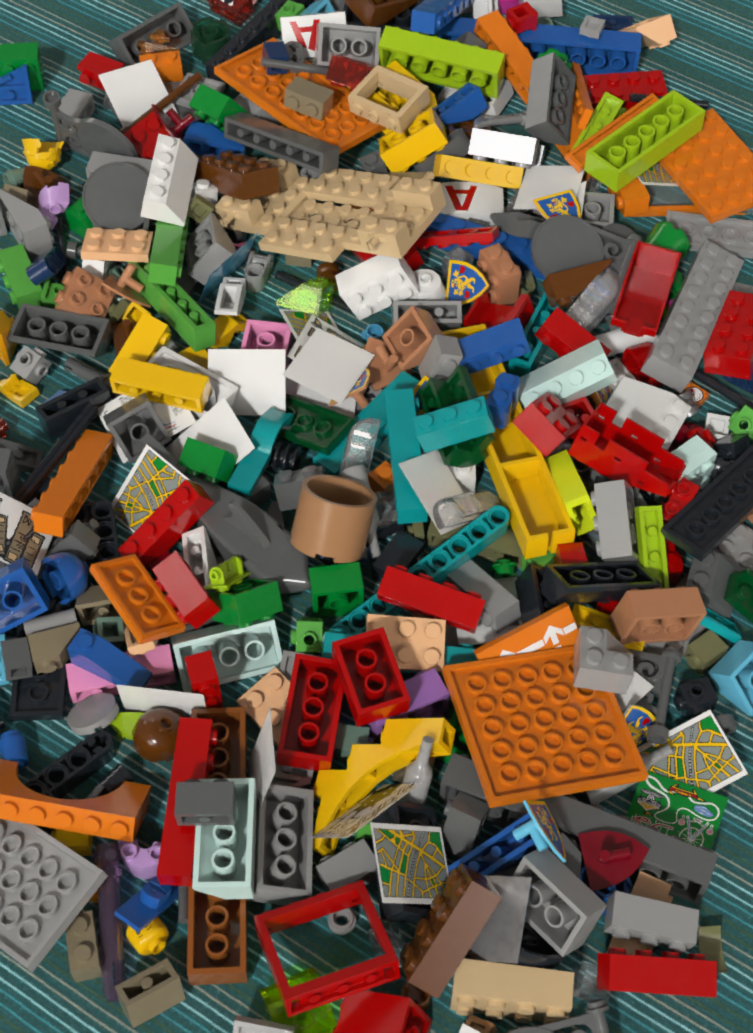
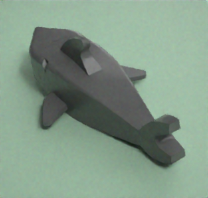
M149 433L141 438L143 448L147 444L188 479L202 486L215 502L199 518L194 527L204 526L206 528L213 552L217 557L215 558L217 565L224 563V561L232 556H237L243 561L244 571L251 572L250 575L243 579L252 577L275 580L278 582L280 595L305 591L311 588L308 555L300 552L291 544V533L284 527V520L278 501H273L268 511L265 512L256 504L236 493L183 472L169 452Z

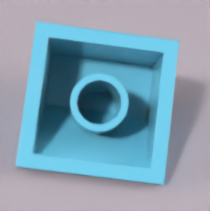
M739 640L708 674L721 695L748 716H753V642Z

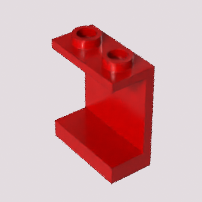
M486 291L474 301L462 321L465 327L485 324L488 329L519 317L524 330L535 310L528 294H521L514 306L491 304Z

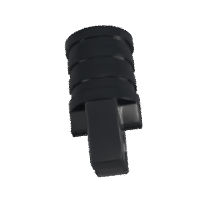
M118 763L109 774H106L98 782L86 799L106 795L119 788L124 781L134 782L135 780Z

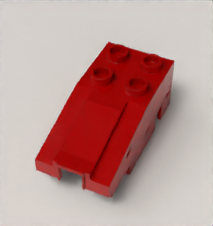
M637 241L610 325L621 327L623 333L643 337L645 334L655 337L682 253Z
M601 402L582 425L568 454L611 480L624 479L630 486L667 497L681 478L686 468L685 461L662 448L665 439L628 417L622 428L612 423L618 411Z

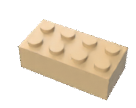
M463 959L453 975L450 1010L456 1011V1014L461 1016L473 1015V1013L485 1014L486 1018L492 1020H501L503 1017H509L523 1024L532 1023V1021H540L546 1024L569 1018L573 1004L574 972Z

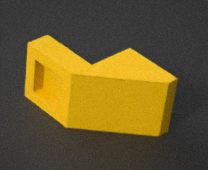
M241 314L238 316L219 315L213 320L216 323L215 346L211 348L229 347L234 333L245 331L247 318Z

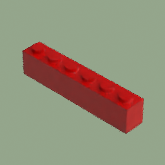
M179 718L157 868V877L160 885L192 887L196 826H178L174 815L176 783L185 782L188 779H208L209 771H214L215 755L212 754V747L218 744V730L214 729L212 719Z

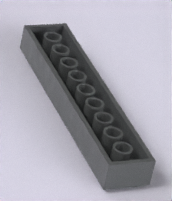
M453 753L441 779L439 803L446 806L449 799L455 800L459 791L487 803L472 757ZM569 794L534 800L545 801L560 834L563 832L568 838L574 839L579 845L581 853L582 850L578 834L608 830L636 839L646 846L649 851L642 864L630 876V879L636 881L639 872L642 871L671 884L669 894L696 905L700 904L709 886L718 855L712 853L707 847L688 844L678 836H668L658 832L652 826H642L631 822L624 815H613L598 805H587ZM524 803L489 808L485 821L505 829L526 815L528 811Z

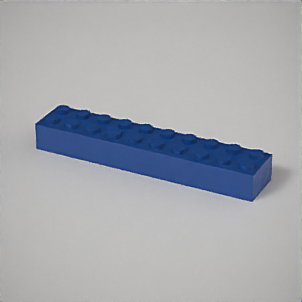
M455 17L438 31V37L453 41L468 31L475 35L473 31L477 19ZM537 24L536 30L532 31L529 29L517 34L519 40L529 50L533 59H537L540 53H545L549 48H554L567 54L570 63H579L583 75L637 72L642 33L603 30L599 39L579 34L580 28Z

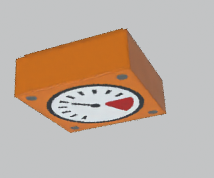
M692 382L682 391L683 393L691 390L693 394L692 399L694 403L698 404L699 408L707 401L710 393Z

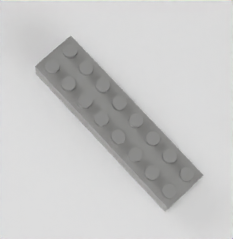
M707 239L703 242L691 261L682 284L641 367V372L678 393H682L696 372L729 290H732L744 260Z

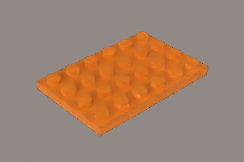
M713 108L707 110L702 130L661 159L659 163L709 223L712 224L753 207V153Z

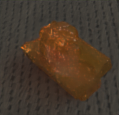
M157 29L155 34H149V39L154 40V43L138 40L137 46L141 47L140 55L153 54L155 50L161 53L177 51L179 49L162 45L163 42L169 43L170 37L164 36L163 29Z

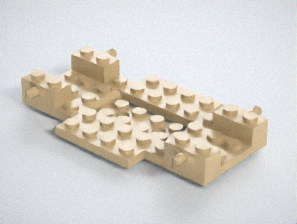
M264 157L258 161L266 160L269 161V164L278 166L280 192L244 201L224 195L214 206V210L224 229L239 230L252 234L258 232V235H264L258 243L260 250L333 263L343 250L402 259L446 206L441 182L432 181L435 175L432 172L429 173V171L421 179L402 177L400 180L399 176L337 168L321 174L317 179L300 177L294 163L280 158L276 160ZM316 200L327 201V202L321 204V203H316ZM334 203H340L345 205L334 206ZM351 205H353V206H360V207H362V208H360V209H354V208H352Z

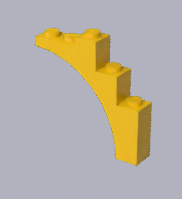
M445 718L386 719L384 729L381 732V744H352L351 752L347 759V770H318L313 790L314 797L321 802L317 809L313 836L355 806V804H358L377 784L393 772L415 761L424 736H430L434 740L430 757L451 755L456 729ZM313 838V850L323 858L328 855L334 856L339 838Z

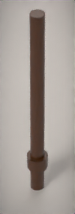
M195 73L155 105L163 110L202 79L201 74ZM151 107L130 125L123 126L119 131L124 134L151 112H154L153 108Z

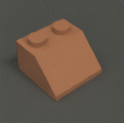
M412 305L382 338L391 353L398 356L397 363L400 369L407 370L419 366L435 334H443L430 312Z

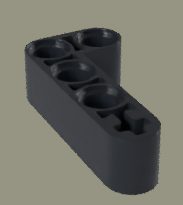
M108 501L84 503L72 524L76 520L84 523L95 519L98 522L99 526L94 530V533L101 538L97 546L99 549L96 554L97 563L121 557V553L118 550L120 548L112 504Z
M103 730L94 732L24 785L42 795L61 799L112 761L115 757L116 749L111 735ZM79 761H86L81 766H75ZM64 777L62 781L53 783L55 778ZM43 827L47 832L56 830L54 828Z

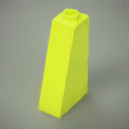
M567 449L545 458L544 460L573 523L577 536L594 530L593 517L596 516V513Z

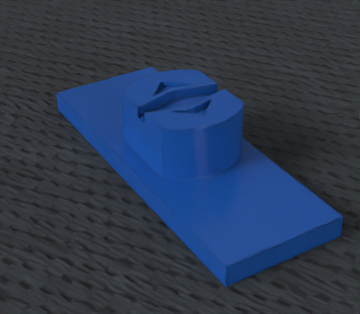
M154 876L149 880V883L147 882L142 886L138 893L120 906L114 915L139 933L178 899V886L160 885L158 877Z

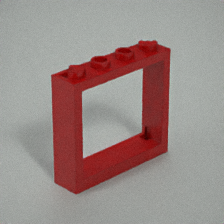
M363 880L348 883L334 890L321 892L316 896L295 901L289 905L254 916L258 939L288 1017L400 978L398 957ZM361 904L383 955L290 987L270 934Z

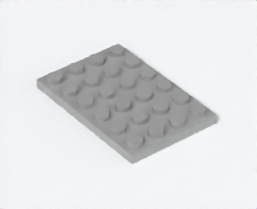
M0 819V949L33 973L108 875L37 826Z

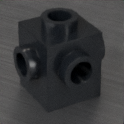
M707 676L697 680L687 679L682 681L677 687L673 701L676 709L681 711L684 719L695 718L708 710L714 711L718 697Z

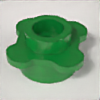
M509 559L498 560L496 564L492 565L491 572H494L496 578L512 577L515 575L514 570L517 563L511 562Z

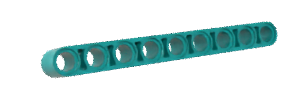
M500 505L491 507L409 568L408 573L416 576L419 573L428 575L433 578V582L439 584L447 578L449 573L474 558L508 531L510 518L508 510ZM495 518H500L503 520V522L497 524L494 523L492 520ZM482 533L485 536L482 538H476L473 536V534ZM462 547L465 551L457 553L454 551V548ZM436 562H444L446 564L440 568L434 566ZM376 593L330 629H341L345 631V634L355 635L356 632H366V625L362 628H357L354 624L358 621L366 623L367 614L396 616L404 609L377 599ZM378 606H384L386 608V610L381 613L374 611V609Z

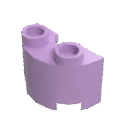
M58 182V186L49 188L46 185L39 193L38 209L43 217H48L52 226L50 230H53L58 222V217L55 214L64 212L70 203L68 183Z
M118 840V849L126 869L134 877L144 880L152 879L154 876L157 877L161 842H154L150 848L143 849L138 845V840H134L133 843Z

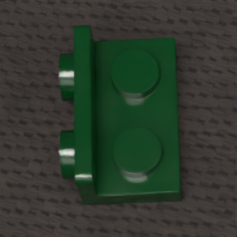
M746 569L729 575L724 600L753 623V571Z

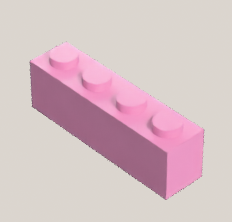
M157 644L156 649L141 655L130 656L128 650L124 652L152 672L153 675L144 688L177 683L169 644ZM72 663L65 664L69 692L73 703H78L97 693L119 695L115 684Z

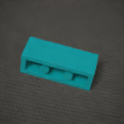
M484 396L413 417L416 437L425 453L496 432L492 413Z

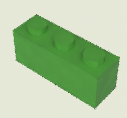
M23 244L0 250V274L4 273L5 276H2L5 288L11 289L8 292L13 305L17 304L19 309L22 303L35 306L43 305L41 285H34L26 273V268L31 262Z

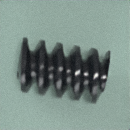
M280 440L277 446H273L271 459L266 468L270 469L274 466L276 471H281L282 469L283 471L298 470L301 461V447L298 446L293 452L292 444L289 443L283 449V441Z

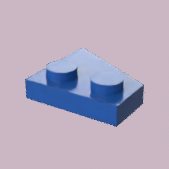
M27 64L0 77V105L33 104Z

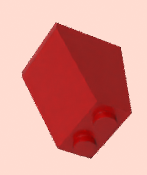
M362 991L345 997L342 1000L338 1023L332 1033H429L432 1019L410 997Z

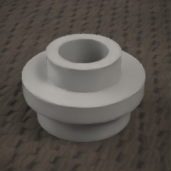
M350 908L329 914L328 916L330 930L338 935L350 933L356 925V916ZM339 918H345L347 920V923L345 925H339L337 923V920Z

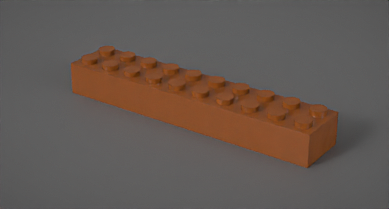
M245 707L191 709V718L212 719L214 729L218 730V744L212 747V754L215 755L214 771H209L208 779L247 778V717ZM188 886L187 976L190 985L248 983L247 899H222L193 890L192 887Z

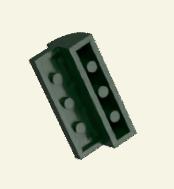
M458 365L446 381L430 377L418 392L425 414L478 398L467 368ZM489 433L439 449L444 465L465 468L482 462L488 457L486 448L495 437L493 433Z

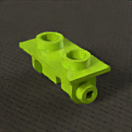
M232 556L224 561V563H220L210 569L209 578L211 583L204 586V588L215 589V592L228 591L231 589L230 586L243 582L242 579L250 575L251 572L244 571L241 558Z

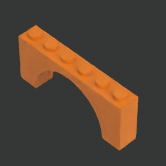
M0 759V819L133 843L149 810L151 785L124 781L115 791L100 797L89 799L54 798L37 793L21 783L18 779L19 762Z

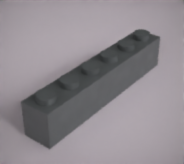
M244 112L225 117L224 138L320 174L338 168L340 151L338 146Z

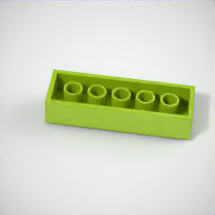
M385 26L378 44L380 66L384 68L396 60L418 80L458 90L469 82L480 87L483 96L498 99L505 79V53L390 26Z
M672 90L587 150L584 171L614 192H618L700 132L703 127L706 110L675 90Z

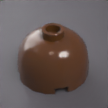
M154 708L139 717L132 730L134 748L142 758L155 763L165 760L168 762L174 759L180 718L176 712L166 708Z

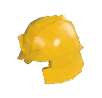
M21 139L24 146L23 154L26 156L30 166L51 170L61 161V150L64 141L41 142L40 139Z

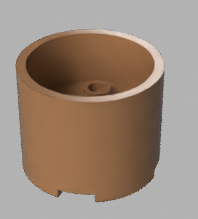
M313 475L305 478L302 482L291 530V544L300 552L313 558L317 554L334 558V563H351L360 560L366 547L377 503L376 494L367 486L344 477Z

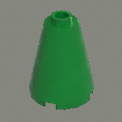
M662 221L657 223L644 243L682 253L680 260L684 259L690 249V243L685 233L680 228L678 230L673 228V223Z

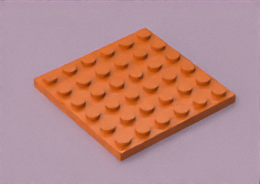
M574 646L443 666L442 674L489 808L523 803L524 800H539L647 780L649 774L614 693L573 687Z

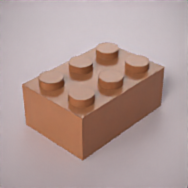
M679 586L666 589L656 587L648 590L634 588L626 591L610 615L609 621L616 639L622 645L643 641L645 643L688 640L706 616L707 611L698 587Z

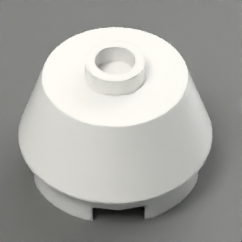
M430 269L414 271L419 293L404 299V301L445 300L446 289L436 272Z

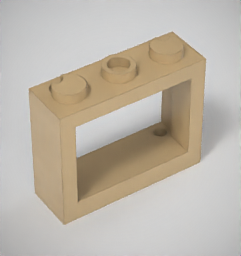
M376 65L348 95L350 112L402 134L430 103L429 87ZM377 87H380L408 101L396 112L367 98Z

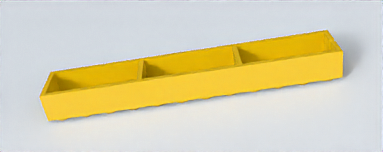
M485 324L443 331L442 334L444 336L457 337L458 340L487 328ZM502 363L469 374L478 397L484 396L486 402L489 393L495 387V380L502 372L506 373ZM518 400L516 408L511 412L509 424L504 429L495 427L496 432H493L495 439L486 448L488 457L484 461L502 505L509 512V522L526 560L545 556L548 550H550L551 554H554L558 544L574 543L576 530L542 453L512 422L523 411Z

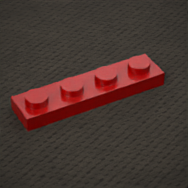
M498 226L426 231L422 233L413 246L417 247V249H427L433 245H437L438 248H446L451 244H458L460 247L476 242H479L480 245H488L493 243L499 236Z

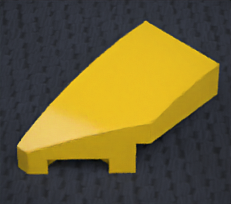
M11 374L8 379L0 380V392L22 408L26 407L40 395L37 387L24 380H19L17 374Z

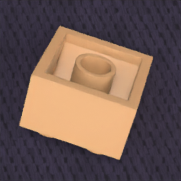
M670 14L652 17L618 30L642 33L641 47L648 46L649 49L667 46L670 44V40L677 38Z

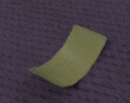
M721 925L699 927L700 954H706V960L717 961V973L728 972L722 951Z

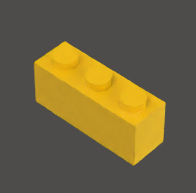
M143 312L108 370L109 373H112L119 356L148 362L162 346H166L171 338L169 326Z

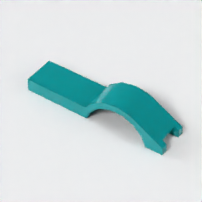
M270 407L261 415L250 437L255 449L240 460L228 482L229 490L251 497L270 462L273 446L283 426L289 427L293 419L292 413L287 414L276 410L275 407Z

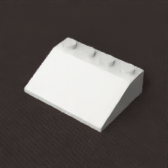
M626 376L621 378L606 403L607 406L618 411L612 423L622 428L628 417L665 439L662 448L665 450L669 449L692 408L672 392Z

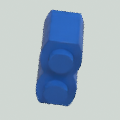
M502 372L496 378L495 387L488 395L487 404L491 410L496 428L504 429L509 424L511 412L518 404L519 376Z

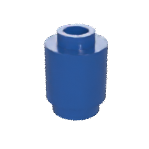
M18 730L4 732L0 736V757L3 760L19 762L18 772H20L29 764L26 738Z

